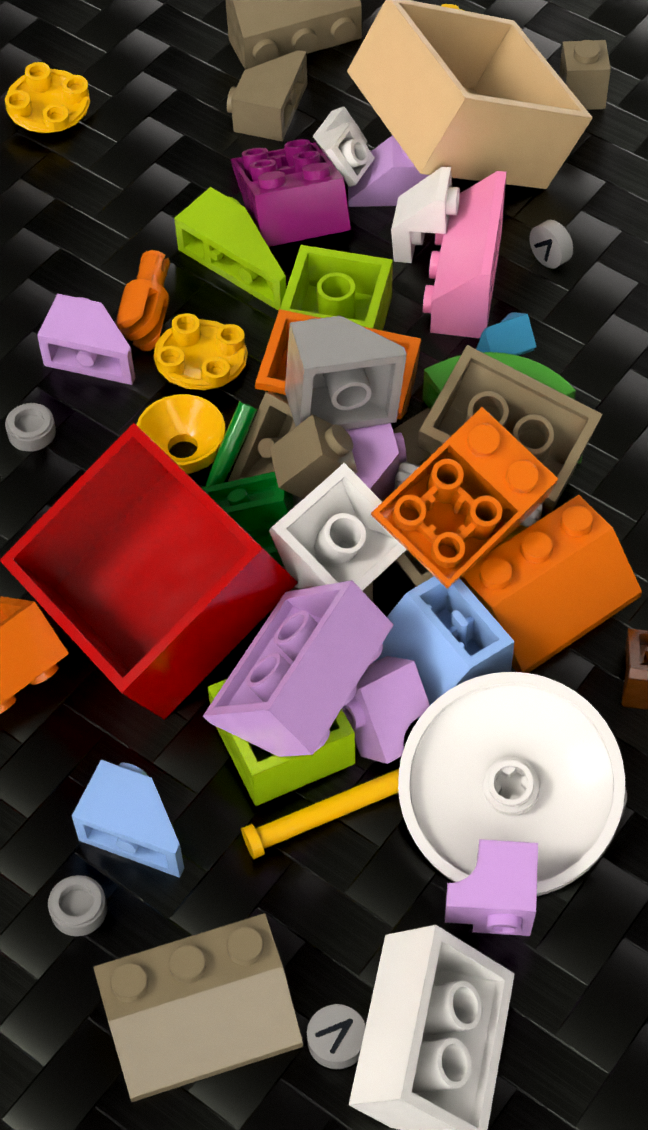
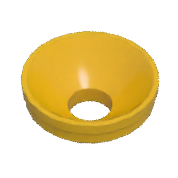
M189 394L167 396L155 401L144 410L137 422V426L187 474L198 472L214 462L226 433L225 421L219 409L210 401ZM179 442H190L197 447L196 452L186 458L175 457L169 451L172 446Z

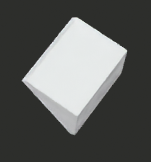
M345 463L269 530L286 571L298 582L294 586L298 589L353 580L363 591L407 550L371 515V512L382 501Z

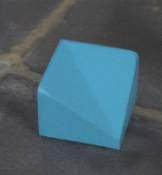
M511 312L500 323L485 328L476 350L517 356L533 351L536 348V343L528 314Z

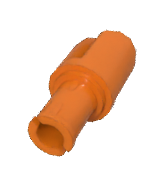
M155 250L146 251L142 254L137 279L126 284L115 324L122 335L128 340L133 341V345L142 351H151L155 347L161 335L169 304V294L164 288V282L170 267L169 258L164 259L165 254Z

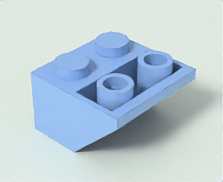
M434 576L408 591L387 616L394 625L382 643L383 650L380 656L374 661L376 662L386 656L415 661L425 693L431 705L444 693L465 681L491 673L511 672L515 641L461 579L457 580L447 589Z

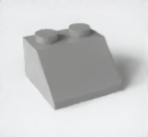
M342 316L290 322L285 394L295 427L312 414L333 425H340L345 430L397 422L407 356L405 348Z

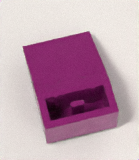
M306 139L293 140L285 143V148L268 151L266 148H252L242 152V157L231 159L246 210L268 247L351 230L344 177L315 142L310 143Z

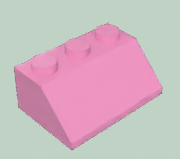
M496 171L461 192L458 214L449 216L446 234L435 233V245H441L440 251H432L430 259L429 278L435 279L434 286H425L423 313L431 314L430 333L480 338L483 330L488 327L502 235L507 172Z

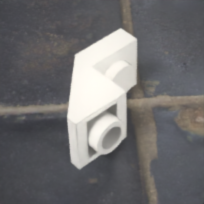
M344 106L331 111L313 135L317 144L344 177V181L349 187L358 183L375 159L366 145L367 139Z
M440 167L398 197L391 228L394 262L412 263L415 245H423L425 233L446 234L449 216L458 214L460 200L459 187H452L451 167Z

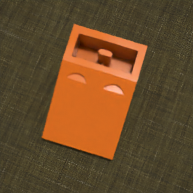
M481 407L371 512V515L448 589L507 538L548 498L558 478L490 413Z

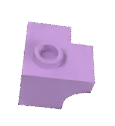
M386 656L367 667L356 685L357 692L354 698L342 708L355 732V742L360 756L386 764L402 756L404 736L408 727L414 720L421 717L430 706L415 661Z
M479 839L477 862L474 871L467 878L459 882L447 883L445 922L473 924V932L530 936L536 915L538 843Z

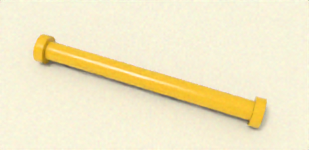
M399 769L255 828L253 824L241 828L250 855L253 859L265 855L264 849L399 793Z

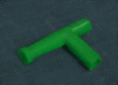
M239 401L218 449L207 483L202 488L224 483L241 446L246 440L249 428L258 410L257 408Z

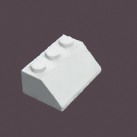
M437 925L385 935L349 1106L390 1128L399 1130H488L515 974Z

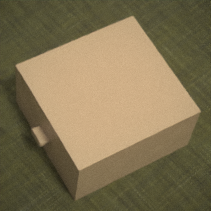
M385 0L347 70L350 77L420 174L430 175L440 167H451L452 178L481 181L496 171L507 172L506 184L547 189L593 119L514 20L412 0Z

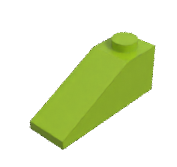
M212 187L208 188L174 218L178 250L279 311L286 292V276L246 208L235 198L227 197Z

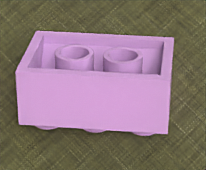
M353 580L285 592L203 717L210 724L278 757L313 755L327 741L330 735L329 728L340 710L354 698L357 692L356 685L367 667L380 656L383 650L382 643L394 624Z

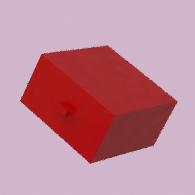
M135 423L100 456L0 559V562L122 694L164 720L278 604L284 593L290 591L298 583Z

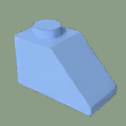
M100 760L72 814L79 841L180 878L184 870L180 843L152 777H149L139 767L129 763H120L118 766Z

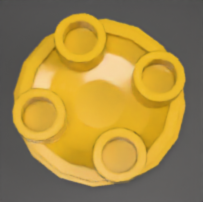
M34 62L26 67L25 75L21 76L10 86L5 97L6 111L14 123L28 131L39 133L63 131L76 125L86 115L90 105L88 82L83 76L73 75L67 71L50 69L43 62Z
M184 313L174 317L172 327L166 330L158 339L153 358L158 371L169 382L185 389L209 390L222 387L240 375L246 367L248 350L245 345V334L241 327L235 324L224 325L217 321L202 320L193 314Z

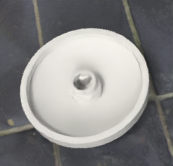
M500 672L465 681L444 693L426 709L413 727L405 744L399 767L398 790L402 814L413 840L425 858L445 877L453 882H459L467 878L474 871L477 862L479 839L538 843L537 896L561 889L578 879L606 851L617 830L623 810L625 773L620 749L612 731L599 712L586 699L569 687L543 676L522 672Z

